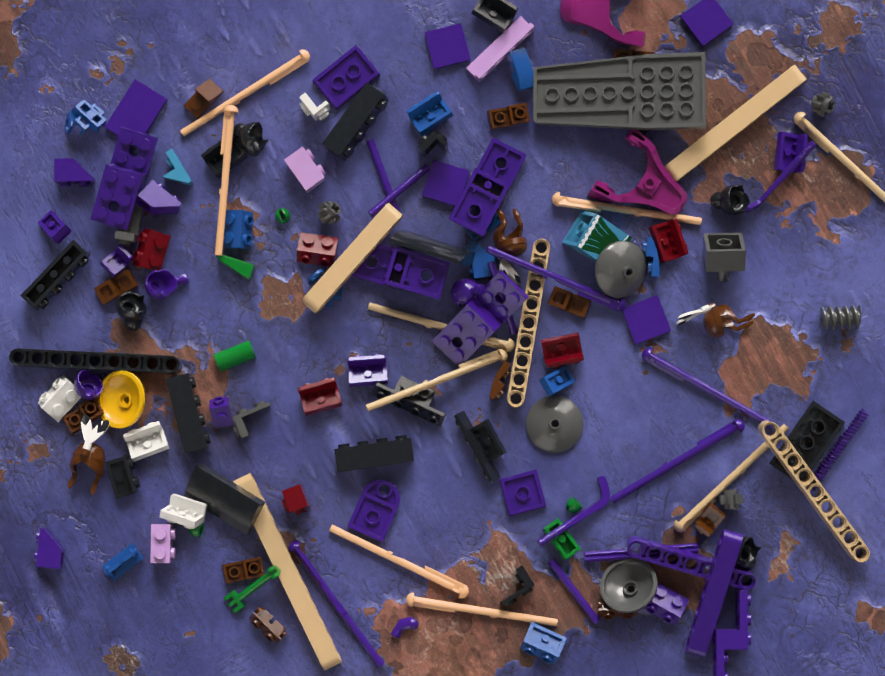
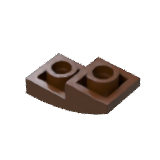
M527 103L509 105L505 108L487 111L490 130L530 122Z
M504 361L494 378L490 391V399L492 401L495 398L499 399L505 392L503 389L505 385L499 380L501 378L505 380L511 373V370H509L511 365L507 361Z
M97 399L87 400L78 405V409L62 417L72 435L82 430L81 420L84 415H87L92 423L104 414Z
M261 557L222 565L225 584L261 577L265 574Z

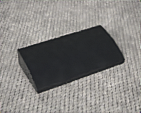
M407 230L398 231L390 239L392 243L471 267L475 252Z
M812 401L787 438L812 471L845 425V422L815 401ZM774 456L769 464L793 481L776 456ZM794 456L788 458L789 466L794 464ZM805 471L799 474L800 481L806 478Z
M203 463L195 466L184 495L187 498L205 503L207 511L246 535H249L265 504V501Z

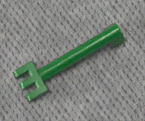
M273 565L268 568L266 574L239 594L233 590L224 597L225 601L232 597L233 601L228 604L229 607L235 603L237 604V607L232 610L234 614L246 606L243 602L245 598L269 580H274L280 575L281 571L278 566Z

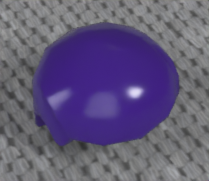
M85 369L77 375L74 381V389L80 397L92 400L101 395L103 382L98 378V374H90L89 370Z

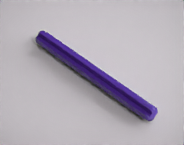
M698 543L669 545L689 552L699 553ZM627 549L584 553L585 562L634 558L629 555ZM651 549L649 555L655 556L659 550Z

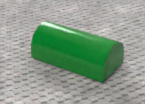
M250 340L215 353L214 358L220 372L255 359L256 355Z
M557 518L542 530L545 534H548L563 523ZM568 530L551 540V543L564 561L581 550Z

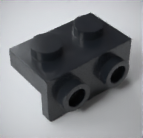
M479 0L471 14L504 33L513 21L518 7L506 0Z
M433 131L429 136L424 135L418 142V153L425 158L436 145L446 152L448 150V139L441 132L437 134Z
M234 136L232 140L230 170L249 157ZM222 139L201 154L203 160L218 179L222 177L223 155L220 154Z
M128 455L105 462L116 499L139 492L138 488L141 485L138 476L134 477L133 469H135V465Z

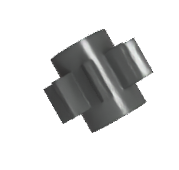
M822 91L821 95L817 94L813 97L811 106L816 115L824 117L826 113L830 114L833 112L835 101L833 100L834 97L830 96L829 93Z
M328 200L326 203L323 202L318 206L320 209L318 217L321 222L331 225L341 219L339 216L341 208L336 202Z
M738 489L723 490L724 495H719L720 505L724 504V509H739V504L743 503V494H738Z

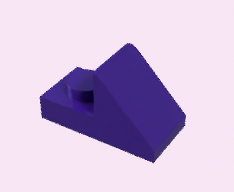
M52 209L38 222L51 239L57 243H60L71 232V229Z

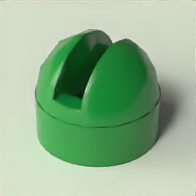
M280 208L276 211L275 219L277 222L285 224L290 220L291 215L287 209ZM280 211H283L284 216L286 218L285 220H282V217L279 214Z
M571 497L566 503V509L569 510V513H577L583 508L574 497Z
M204 523L194 529H188L189 533L200 538L204 530Z

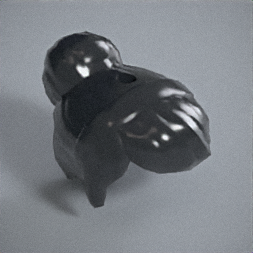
M252 122L246 125L239 123L234 126L233 136L240 141L241 147L250 156L257 157L269 141L268 139L263 140V128L260 122Z
M743 185L727 186L721 192H715L710 198L711 205L714 208L723 209L734 215L745 213V209L750 205V199L744 193Z
M127 291L117 297L116 311L125 320V327L130 331L140 329L141 319L145 316L147 308L144 303V295L140 296L132 291Z
M743 536L742 545L735 563L745 570L754 568L756 563L754 557L757 556L758 551L761 549V547L755 545L752 537Z

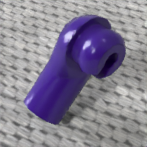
M414 617L402 618L397 622L391 635L399 639L404 630L410 628L415 630L419 623Z

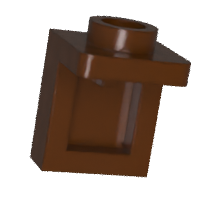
M710 503L697 519L694 526L700 534L710 537L726 514Z

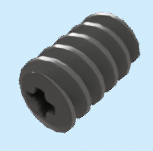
M854 305L850 306L849 310L847 306H843L842 310L839 306H836L834 311L832 307H828L826 311L824 307H821V326H824L825 330L828 331L829 326L832 325L833 330L836 331L837 325L840 326L841 330H844L845 325L851 330L852 325L855 324L856 329H859L861 324L860 305H858L857 310Z

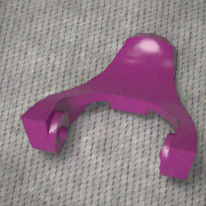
M561 0L560 15L565 22L592 28L621 45L645 46V32L635 30L622 35L612 25L610 20L611 0Z
M630 129L624 139L631 146L639 149L644 148L648 163L645 174L637 186L628 193L616 195L615 191L607 183L597 180L587 196L609 203L646 204L672 215L679 213L687 201V193L669 175L653 143L636 129Z

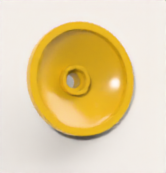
M128 371L112 372L102 381L103 391L97 398L104 411L101 418L103 421L109 420V426L127 428L133 425L143 412L145 405L144 388L141 381L133 373Z

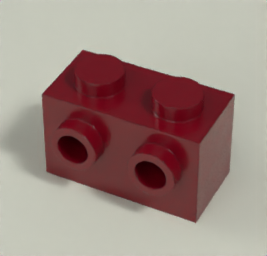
M298 484L282 491L284 499L281 501L285 511L289 510L290 513H295V515L307 512V507H310L303 485Z

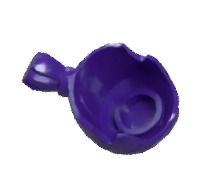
M167 269L154 270L146 277L144 286L151 297L165 299L176 291L177 285L188 284L189 278L187 274L175 277Z
M461 278L454 282L451 288V299L456 305L462 307L460 303L468 304L475 295L484 294L486 288L472 279Z

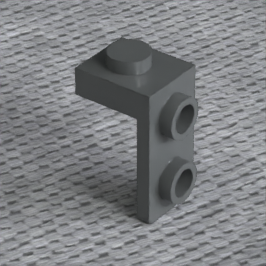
M135 205L128 230L119 228V231L115 232V239L119 241V244L130 246L131 243L137 244L143 211L142 207Z
M263 400L254 404L255 408L247 410V408L236 412L237 415L233 417L236 425L233 428L237 436L241 435L242 439L250 436L243 418L271 407L269 402L265 403Z

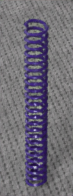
M863 409L859 411V414H856L857 417H854L855 420H852L850 426H847L848 429H845L846 432H843L839 442H836L835 448H832L830 454H827L828 457H825V460L821 463L822 467H818L819 470H816L817 473H814L819 481L822 482V479L818 476L824 478L822 474L827 475L823 470L829 472L825 467L831 469L826 463L831 466L833 464L830 461L836 463L831 457L836 460L838 458L835 455L840 457L836 451L842 453V451L838 448L845 450L839 444L847 447L843 442L847 444L849 442L844 438L851 441L848 436L854 437L849 432L856 435L851 429L858 432L855 427L859 429L860 427L856 423L862 425L858 420L865 422L859 416L864 419L867 418L863 414L869 416Z

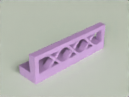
M520 16L466 70L480 83L507 57L509 51L514 50L534 31V25L531 22L528 24Z

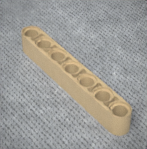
M387 203L310 289L301 302L317 314L397 225L403 215L390 203Z

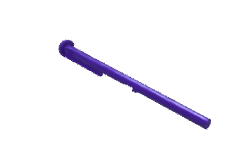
M488 246L486 249V253L541 275L545 279H547V276L551 277L558 283L579 291L578 295L611 309L622 311L626 307L624 298L618 300L494 247Z
M647 348L642 352V359L645 362L647 361L676 379L691 383L714 396L716 400L728 404L759 423L765 420L771 421L653 354L652 348Z
M740 419L733 420L732 423L697 442L696 447L669 463H664L662 467L612 495V501L614 503L734 432L739 430L742 433L745 428L743 421Z
M292 541L288 545L289 553L291 551L295 553L377 667H381L385 663L305 554L300 550L299 545L301 543L299 541Z

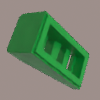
M223 254L222 256H216L219 261L251 281L255 270L253 264Z

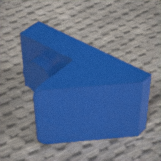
M566 365L539 380L548 397L576 382Z

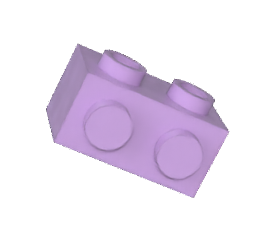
M302 146L284 159V161L308 193L326 180L323 176L326 172L320 164L316 166L313 162V159H315L314 155L309 149L305 151Z
M151 524L150 563H173V559L176 557V549L173 548V540H176V528H173V524Z

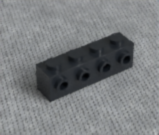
M366 82L322 143L323 146L343 161L347 157L349 158L353 154L357 143L364 139L365 132L376 122V117L387 107L389 100L386 95Z
M72 240L20 296L34 309L43 310L50 303L49 299L53 294L55 296L59 294L63 289L62 285L75 277V271L79 267H84L89 262L88 257L90 254L76 241Z
M186 373L167 378L166 382L184 453L189 454L208 449L211 439L209 433H205L203 425H206V419L204 414H200L199 407L202 404L199 395L195 394L194 388L197 387L195 377H191V374Z
M407 435L395 436L396 440L388 441V438L376 439L377 443L369 444V441L357 442V446L350 447L349 443L340 444L338 449H334L337 472L413 462L414 455L411 438H407Z

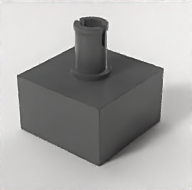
M703 233V258L706 272H718L717 280L719 282H723V277L725 282L729 281V271H745L746 249L742 233Z

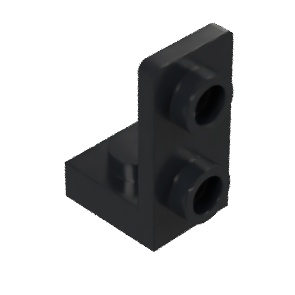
M522 565L516 568L518 573L515 576L520 584L525 583L526 586L500 602L502 606L506 604L508 607L517 601L515 597L520 594L525 596L533 591L532 586L535 584Z

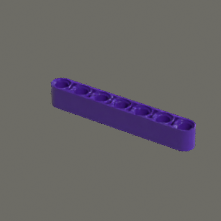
M725 529L721 532L686 642L685 653L705 657L742 545L743 534Z
M632 536L626 541L627 551L634 558L707 579L709 572L704 571L707 565H711L713 558L638 536ZM638 543L640 547L638 550H631V545ZM651 549L659 550L655 556L649 555ZM676 554L677 558L674 561L667 560L668 556ZM688 560H695L693 566H686ZM735 565L729 585L743 590L752 589L756 584V579L751 570H745ZM744 576H750L748 582H741Z

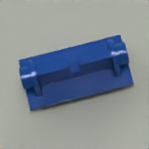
M131 543L105 563L102 568L105 570L104 573L114 582L144 559V557L135 545Z

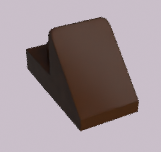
M211 79L196 87L195 94L183 105L197 119L224 92Z

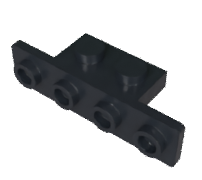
M400 376L393 390L376 382L372 395L382 399L418 385V383ZM429 388L391 403L397 408H402L412 415L419 416L438 426L442 425L446 416L445 413L429 406L436 392Z
M465 411L454 415L456 425L462 430L466 443L473 450L474 458L480 463L485 478L490 483L500 479L501 477L492 461L507 452L489 419L473 427Z

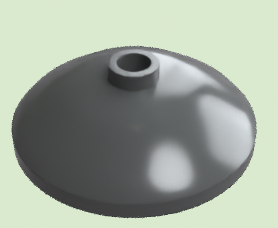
M616 241L608 245L600 253L595 264L597 285L605 294L614 298H625L632 295L641 287L646 277L647 262L645 255L637 245L628 241Z
M557 395L547 396L538 400L530 408L526 418V431L532 443L539 449L549 453H560L572 448L580 439L583 431V417L577 405L568 398ZM557 420L559 422L558 427H553L551 422Z
M637 558L621 559L614 562L606 569L600 582V592L605 603L613 610L621 613H633L645 608L655 597L658 587L657 576L653 568L647 562Z

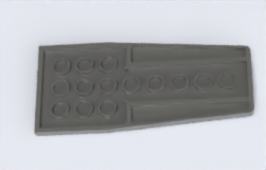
M705 52L645 54L535 67L533 70V120L537 125L636 130L706 128Z

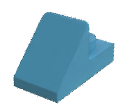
M170 149L165 152L168 156L165 160L171 169L173 167L175 169L162 177L165 180L181 184H194L174 150Z

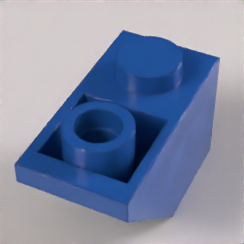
M470 240L466 250L475 252L471 267H468L469 275L474 276V280L492 278L487 263L495 261L494 256L486 253L484 248Z

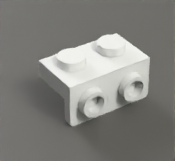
M306 93L299 97L301 109L307 116L311 115L315 121L318 119L323 120L330 114L329 111L331 109L327 101L316 107Z
M63 375L54 381L52 388L48 392H44L41 395L38 404L45 412L59 422L81 397L76 393L74 384Z
M159 421L148 423L144 427L132 429L128 433L123 434L133 462L170 449L164 429Z
M172 494L170 504L160 511V518L166 519L169 523L181 524L187 529H194L204 522L207 505L187 497Z

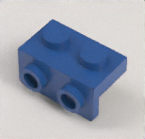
M438 91L430 94L426 99L413 105L406 111L410 121L421 136L453 117L451 110Z
M226 210L224 249L251 250L254 223L253 212Z

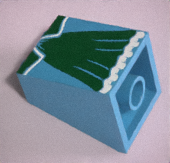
M581 210L562 243L596 263L598 256L608 245L616 241L629 242L632 237L600 215Z

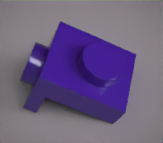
M119 244L109 256L101 261L100 265L114 278L130 264L133 256L129 249Z
M219 396L209 400V410L214 429L232 426L233 421L228 397Z

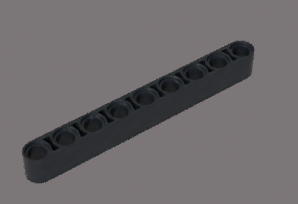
M21 348L12 350L9 355L10 362L19 367L176 374L182 368L180 359L170 355ZM18 353H22L24 355V358L20 363H17L15 360V357ZM41 353L43 360L41 363L36 364L34 358L37 354ZM60 354L62 361L56 365L53 359L55 355ZM79 355L81 362L75 366L72 362L73 357ZM95 356L100 358L98 366H93L91 363L92 358ZM114 357L119 358V365L117 367H112L110 364L111 359ZM133 358H137L139 361L136 368H131L129 364ZM152 359L158 361L155 369H150L148 365ZM170 360H176L177 367L174 370H169L168 368Z

